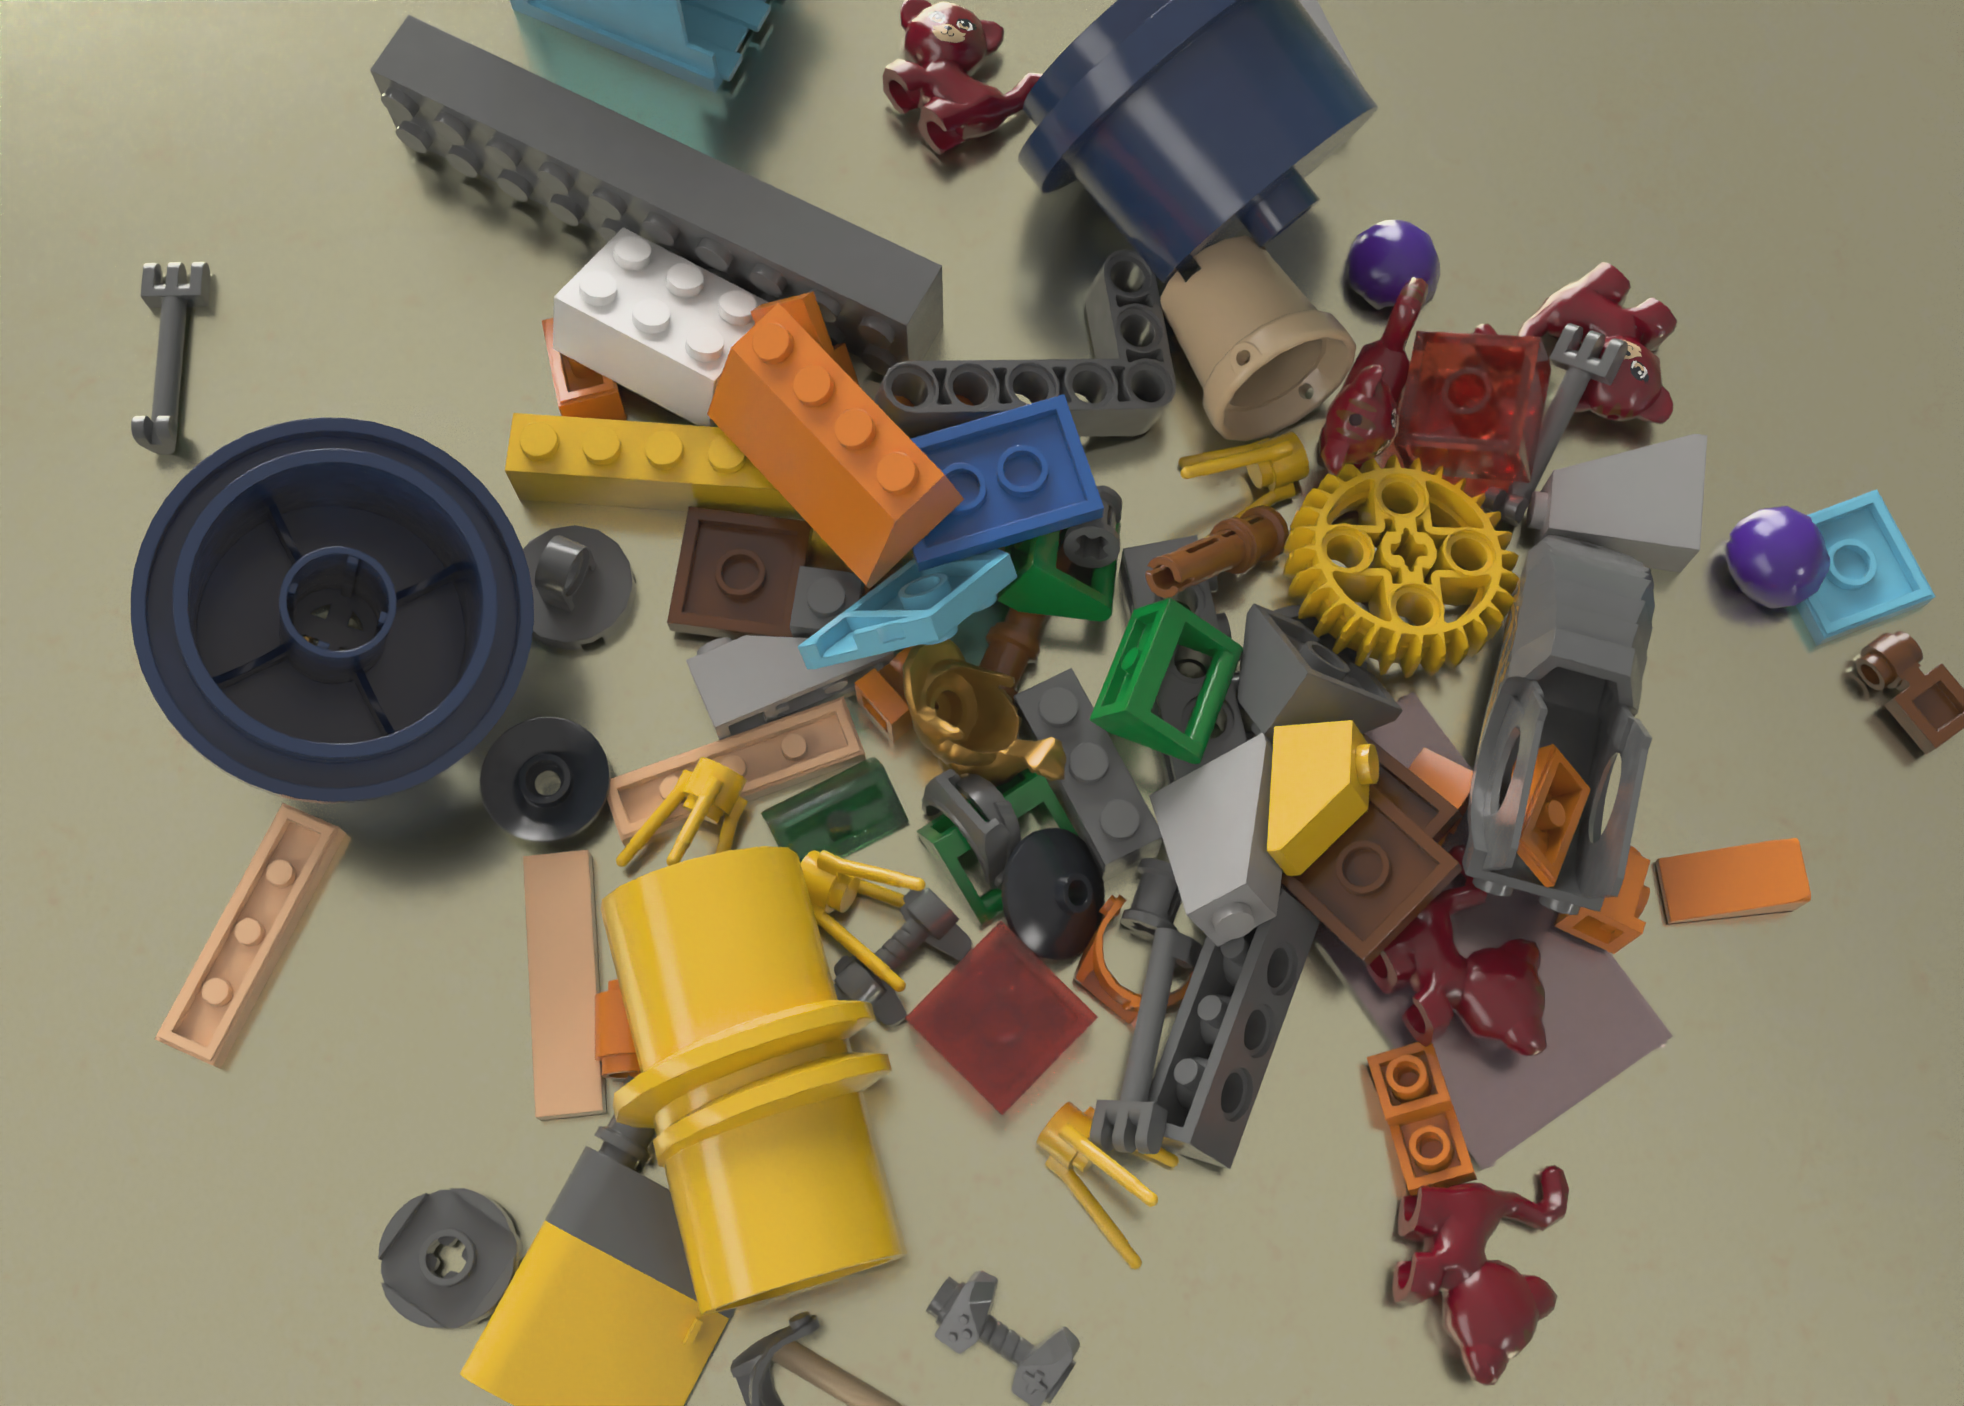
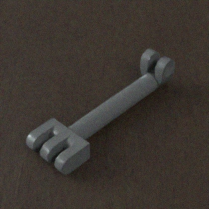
M182 262L168 263L166 284H163V272L159 263H145L143 266L140 297L148 308H161L152 416L151 419L148 416H134L131 421V432L138 445L156 454L168 455L175 451L187 307L209 305L211 274L207 262L192 263L190 284H187V272Z
M1572 323L1565 326L1549 359L1555 367L1567 371L1507 492L1493 485L1486 490V499L1482 504V508L1487 513L1499 511L1501 512L1500 521L1514 527L1519 525L1530 503L1532 492L1536 490L1590 379L1611 386L1628 350V343L1626 341L1613 338L1609 342L1602 358L1599 359L1598 357L1605 344L1604 334L1593 330L1590 331L1579 351H1576L1583 336V328Z
M1157 928L1155 930L1120 1100L1097 1099L1089 1138L1102 1151H1111L1114 1148L1117 1152L1133 1153L1137 1149L1142 1154H1157L1162 1145L1168 1111L1155 1102H1147L1174 970L1179 965L1183 968H1195L1202 950L1201 944L1195 939L1173 929Z

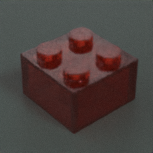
M1416 331L1399 415L1398 435L1394 440V446L1405 468L1409 469L1413 461L1419 457L1422 471L1433 474L1438 467L1443 465V476L1530 483L1552 370L1541 337Z
M1002 921L905 1017L1002 1116L1098 1018Z

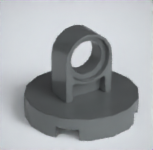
M572 525L550 529L529 541L524 547L523 551L530 572L534 599L533 637L547 646L575 650L582 649L580 644L591 643L602 636L606 640L616 634L630 616L636 596L632 566L616 541L599 530Z

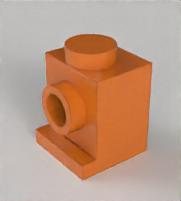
M1630 846L1624 880L1618 897L1605 898L1600 912L1580 907L1577 915L1559 913L1554 927L1612 954L1621 950L1643 934L1646 922L1638 918L1642 914L1650 895V888L1644 885V881L1651 860L1641 856V853L1636 848Z

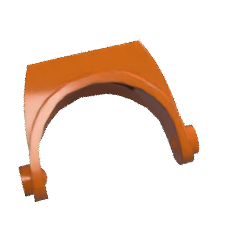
M1120 894L1117 898L1111 895L1099 910L1105 917L1085 948L1073 978L1135 1029L1142 994H1136L1120 985L1108 970L1104 961L1103 941L1106 927L1113 917L1119 915L1121 907L1127 901ZM1193 971L1190 973L1189 979L1181 987L1170 992L1167 1009L1183 1001Z

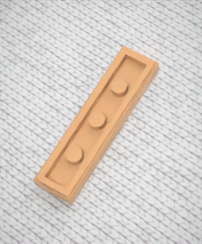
M843 696L611 778L607 801L623 845L626 846L671 793L683 770L686 769L693 772L701 757L716 761L747 779L739 796L747 801H751L866 760V756ZM687 796L654 835L685 824L691 813L682 807Z
M282 803L159 1029L155 1040L221 1069L346 832L336 825Z
M589 850L523 856L535 1117L539 1120L606 1113L605 1078L602 1077V1062L595 1060V995L600 993L592 855Z

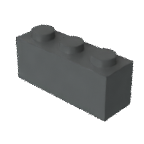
M1070 668L1014 695V705L1018 708V716L1022 718L1019 731L1024 740L1038 741L1053 737L1062 742L1066 754L1065 780H1046L1078 836L1086 843L1101 879L1106 881L1138 865L1140 859L1152 858L1158 855L1163 841L1159 826L1107 731L1089 720L1094 707L1073 669Z

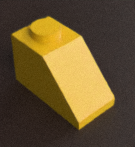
M1353 720L1274 727L1267 852L1287 876L1301 875L1368 810L1369 785L1377 784L1379 760L1375 745L1367 743Z

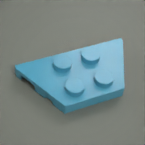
M994 549L918 572L915 559H912L798 646L806 668L818 669L920 644L934 645L950 639L958 632L957 625L972 613L986 609L994 604L997 600L996 594L1017 578L1010 554L1000 549Z

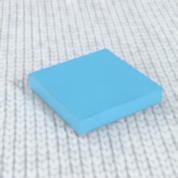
M1877 489L1807 515L1811 517L1812 522L1820 530L1830 557V569L1818 592L1796 605L1816 646L1924 606L1936 597Z

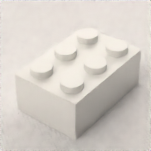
M623 227L554 296L553 349L698 426L713 427L715 423L707 415L730 349L755 325L750 311L768 302Z

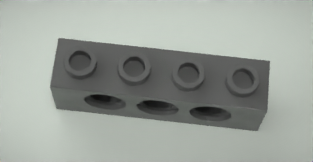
M1197 535L1123 548L1119 573L1129 617H1131L1134 609L1166 599L1157 596L1149 588L1145 573L1153 569L1147 566L1148 563L1157 556L1171 553L1178 548L1197 541ZM1217 576L1186 588L1184 591L1171 597L1175 601L1185 603L1194 614L1232 639L1228 618L1225 612L1216 614L1211 592L1218 590ZM1177 644L1151 712L1184 733L1206 675L1200 678L1185 677L1177 670L1175 663L1182 659H1195L1203 664L1206 671H1208L1213 657ZM1239 671L1234 673L1216 721L1222 734L1216 738L1209 739L1201 763L1191 764L1161 753L1168 785L1256 737L1253 731L1245 732L1240 714V709L1244 708L1237 700Z
M1280 889L1276 917L1253 928L1245 936L1232 939L1219 947L1208 936L1206 937L1152 1080L1147 1102H1155L1168 1111L1162 1140L1163 1146L1177 1154L1227 1169H1231L1320 920L1283 889Z

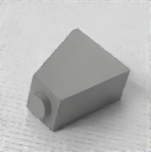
M1691 434L1553 470L1540 492H1532L1528 505L1526 525L1527 528L1535 529L1534 546L1548 535L1567 537L1594 543L1632 556L1636 561L1643 562L1644 567L1682 572L1700 551L1707 435Z
M1263 733L1149 795L1186 915L1217 947L1232 939L1245 936L1253 928L1277 916L1283 870L1267 852L1273 744Z

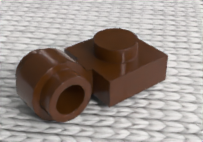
M1897 631L1894 634L1883 633L1861 650V658L1856 661L1857 671L1861 678L1873 689L1883 690L1887 687L1891 689L1897 688L1900 691L1898 695L1885 703L1884 706L1926 755L1964 729V688L1942 663L1924 675L1919 669L1921 666L1919 663L1923 660L1922 650L1910 635L1902 631Z

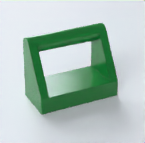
M1120 522L1116 525L1115 529L1119 536L1121 531ZM1069 528L1063 529L1061 535L1059 530L1005 546V552L1010 554L1017 578L998 592L997 600L1018 612L1099 622L1107 621L1112 616L1118 557L1107 566L1092 568L1089 587L1056 568L1059 536L1064 537Z
M1171 597L1134 609L1089 720L1113 735L1182 761L1199 764L1202 761L1233 679L1243 647ZM1177 644L1213 657L1184 733L1151 712Z
M1026 768L1018 773L1010 782L996 787L1005 800L1012 804L1017 818L1036 807L1050 828L1065 829L1078 836L1044 776L1031 773L1030 769ZM966 799V801L974 808V810H975V811L982 817V819L987 823V821L985 820V818L983 817V815H982V814L978 811V809L972 804V802H971L970 800ZM944 813L917 830L928 852L979 926H983L1004 912L1002 890L998 888L990 889L983 895H978L957 857L970 850L971 846L955 824Z

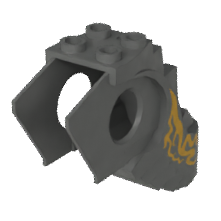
M1555 535L1544 537L1528 551L1513 597L1514 601L1510 607L1502 632L1500 659L1481 730L1468 802L1469 838L1462 864L1465 874L1474 877L1472 883L1485 892L1504 897L1512 896L1514 889L1540 895L1539 902L1543 906L1567 915H1577L1580 907L1600 912L1605 898L1618 897L1624 880L1648 750L1652 741L1651 735L1640 719L1634 717L1638 714L1642 679L1648 658L1646 653L1653 629L1652 618L1655 609L1654 581L1650 568L1644 567L1643 562L1636 561L1632 556L1587 541ZM1554 744L1591 790L1555 886L1547 888L1519 857L1517 850L1538 749ZM1620 753L1622 763L1618 793L1606 828L1601 835L1609 780L1617 755ZM1516 757H1517L1515 769H1514L1513 776H1512V779H1511L1512 767H1513V764H1514L1515 759H1516Z

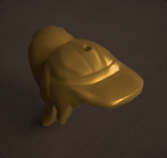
M950 639L934 645L920 644L911 648L902 666L904 696L912 717L913 728L918 738L926 748L932 751L933 755L938 757L939 765L944 772L954 769L959 775L964 773L978 774L990 781L995 787L1010 782L1018 773L1026 768H1029L1031 773H1037L1051 781L1065 780L1066 754L1060 740L1053 737L1038 741H1027L1017 738L1022 718L1018 716V708L1012 703V698L1000 687V685L1010 688L1014 686V677L966 662L959 647Z

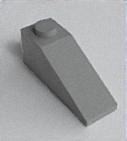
M745 635L733 641L728 637L710 641L698 649L696 656L687 659L686 662L717 737L721 740L854 691V683L872 669L876 668L879 671L890 663L894 658V652L890 651L818 669H807L798 646L808 638Z

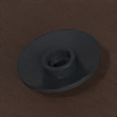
M533 718L508 729L489 749L480 774L481 797L491 818L508 834L520 840L533 843L562 841L584 830L602 810L610 789V766L602 746L586 728L564 718ZM545 778H559L561 784L556 793L548 796L539 793L540 783Z
M1060 828L1040 829L1023 838L1012 851L1003 874L1002 904L1007 924L1013 936L1026 951L1045 960L1068 959L1087 947L1102 920L1103 914L1099 910L1105 904L1104 880L1101 879L1086 843L1076 834Z

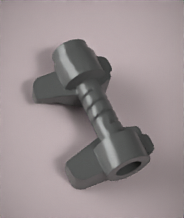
M927 887L922 891L910 890L904 896L905 904L901 907L900 911L906 923L891 936V939H888L882 945V948H879L874 953L893 971L922 942L937 948L959 961H964L973 950V941L956 924L960 919ZM843 956L835 964L834 973L837 977L833 981L835 982L834 988L838 1000L871 1003L874 1015L882 1023L890 1027L897 1026L907 1018V1012L897 992L876 976L855 956Z
M976 1271L966 1284L964 1282L958 1283L948 1276L926 1309V1312L936 1318L935 1322L940 1325L935 1333V1337L958 1354L970 1348L978 1340L1017 1367L1012 1385V1392L1031 1406H1041L1044 1400L1050 1404L1076 1364L1073 1358L1080 1347L1078 1338L1064 1326L1040 1344L1034 1346L991 1315L998 1285V1279L995 1276L984 1271Z

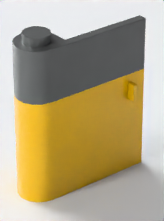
M606 1141L603 1142L599 1151L588 1146L584 1148L460 1372L462 1377L514 1406H684L734 1309L700 1315L670 1190L634 1171L640 1160Z

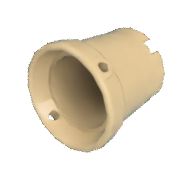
M1239 236L1228 238L1203 249L1193 257L1201 269L1193 274L1187 282H1185L1179 271L1173 275L1161 295L1162 313L1175 333L1204 389L1203 407L1213 427L1224 439L1245 442L1270 436L1295 424L1318 408L1341 385L1353 366L1356 343L1348 331L1331 313L1317 310L1274 261L1265 247H1259L1253 237ZM1312 387L1314 391L1313 396L1310 399H1306L1305 394Z

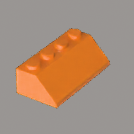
M779 303L731 347L707 415L870 589L953 511L964 498L945 474Z

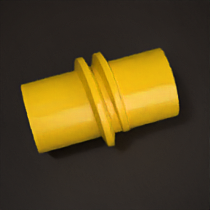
M761 846L728 850L689 859L649 872L619 886L604 897L600 910L641 1074L614 1093L612 1106L616 1122L635 1128H655L656 1138L653 1140L658 1165L665 1169L700 1315L722 1312L814 1287L880 1266L906 1255L907 1251L863 1094L864 1090L892 1071L888 1054L852 1052L849 1038L876 1020L872 1004L869 1002L837 999L798 854L788 847Z

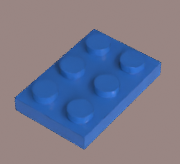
M1064 394L911 438L919 449L945 474L964 498L953 511L911 549L918 572L1103 517L1104 506Z

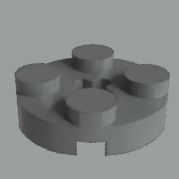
M449 1188L451 1190H438L431 1194H422L404 1204L391 1218L382 1234L379 1243L378 1259L382 1260L381 1274L384 1283L381 1282L385 1297L399 1314L409 1321L427 1328L465 1329L487 1318L495 1311L519 1268L523 1246L520 1237L515 1232L510 1217L496 1202L469 1189ZM459 1239L465 1246L461 1255L466 1261L465 1266L461 1272L449 1271L442 1278L435 1272L440 1264V1260L433 1254L435 1248L440 1243L451 1247Z

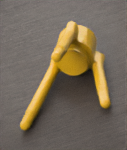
M1288 432L1271 439L1267 437L1247 445L1184 456L1178 461V465L1182 468L1180 475L1184 479L1207 476L1246 466L1253 484L1257 488L1267 486L1269 492L1233 516L1238 518L1252 507L1261 505L1271 507L1277 502L1296 496L1293 483L1305 479L1309 475L1307 453L1301 440L1294 432Z
M701 757L693 772L686 769L683 770L671 793L616 858L617 865L620 867L628 865L686 796L687 798L682 807L691 813L667 857V865L671 866L681 862L703 820L718 824L722 814L724 815V820L715 853L731 850L738 821L748 803L747 800L739 796L747 779L716 761Z
M816 850L809 852L801 862V867L817 924L897 992L904 991L906 988L905 981L828 913L834 910L841 913L847 911L857 893L897 908H901L905 904L903 900L904 894L866 880L915 891H922L926 885L925 881L922 878L906 875L901 872L843 859L825 850H822L821 853Z
M1069 1101L1055 1113L1037 1139V1145L1050 1155L1044 1165L1064 1181L1132 1269H1138L1142 1265L1141 1258L1074 1171L1073 1167L1075 1166L1084 1173L1092 1164H1095L1149 1207L1157 1205L1158 1197L1142 1184L1139 1179L1090 1141V1130L1095 1109L1090 1106L1085 1112H1082ZM1160 1148L1157 1154H1143L1172 1168L1176 1167L1179 1163L1178 1156L1163 1148Z

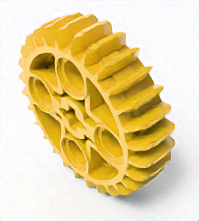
M1395 454L1389 457L1383 469L1380 468L1374 458L1364 462L1360 470L1353 464H1345L1338 476L1328 473L1321 481L1318 489H1311L1306 495L1299 511L1297 510L1290 525V534L1285 542L1283 551L1288 557L1284 564L1283 575L1293 579L1288 589V597L1291 599H1304L1298 612V619L1316 617L1319 623L1313 634L1317 637L1327 633L1331 634L1336 639L1332 650L1335 654L1348 647L1357 651L1355 664L1361 666L1368 657L1378 660L1381 676L1387 673L1392 663H1398L1404 677L1407 679L1414 674L1419 664H1421L1429 676L1436 674L1443 663L1454 670L1462 663L1466 656L1473 658L1481 651L1485 643L1495 636L1514 601L1511 594L1517 587L1519 577L1512 570L1517 564L1519 555L1506 550L1511 542L1513 533L1494 530L1501 519V512L1484 513L1480 508L1486 499L1485 493L1471 498L1463 492L1466 485V477L1453 485L1443 479V465L1438 467L1433 474L1422 471L1420 458L1418 457L1413 461L1409 469L1401 468ZM1388 508H1391V509L1395 510V511L1398 512V513H1394L1393 511L1389 510ZM1350 511L1358 512V525L1346 523L1332 525L1341 515ZM1432 522H1434L1439 527H1432ZM1331 560L1339 561L1342 564H1344L1347 568L1340 567L1333 563ZM1455 563L1460 564L1461 566L1465 567L1467 570H1464V569L1460 568V567L1457 566ZM1356 603H1368L1369 613ZM1444 605H1470L1467 611L1456 621L1449 623L1444 621ZM1399 616L1406 617L1416 626L1407 624Z

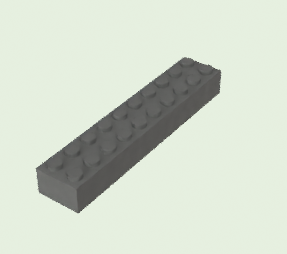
M411 15L406 17L370 69L382 96L381 102L387 108L396 127L395 133L409 148L420 153H426L427 150L446 158L459 172L470 177H476L477 174L496 182L509 196L519 201H527L528 198L548 207L554 216L569 225L577 226L581 223L598 231L607 242L624 227L767 302L814 291L832 345L845 343L848 352L861 357V360L867 367L881 375H886L888 369L896 363L922 361L944 324L942 265Z

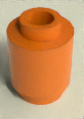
M618 979L608 982V991L595 995V1060L602 1062V1077L609 1079H626L628 1075L636 1077L641 1074Z

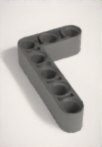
M1118 250L1107 257L1085 295V305L1095 359L904 361L896 363L888 369L873 401L910 439L1028 405L1015 394L1023 395L1031 403L1064 394L1079 437L1135 436L1144 434L1152 428L1176 393L1175 375L1155 273L1136 251ZM1125 339L1132 342L1135 346L1129 344ZM1075 393L1084 396L1090 403L1080 400ZM1134 393H1137L1140 396H1142L1147 402H1144L1137 398V396ZM955 395L968 398L974 406L962 403ZM894 396H902L910 400L914 407L899 403Z

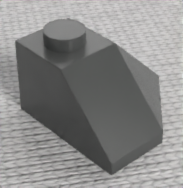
M1255 603L1247 612L1237 700L1253 720L1251 729L1257 736L1263 733L1273 744L1275 726L1353 720L1361 734L1396 721L1403 709L1375 675L1364 667L1356 665L1354 660L1347 665L1337 654L1319 644L1318 642L1322 637L1315 636L1313 631L1301 622Z

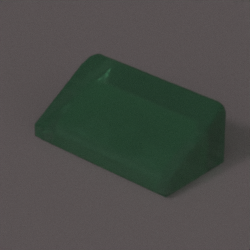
M876 757L866 759L761 812L777 847H788L796 852L800 863L812 850L820 853L822 850H825L839 857L909 822L883 764Z

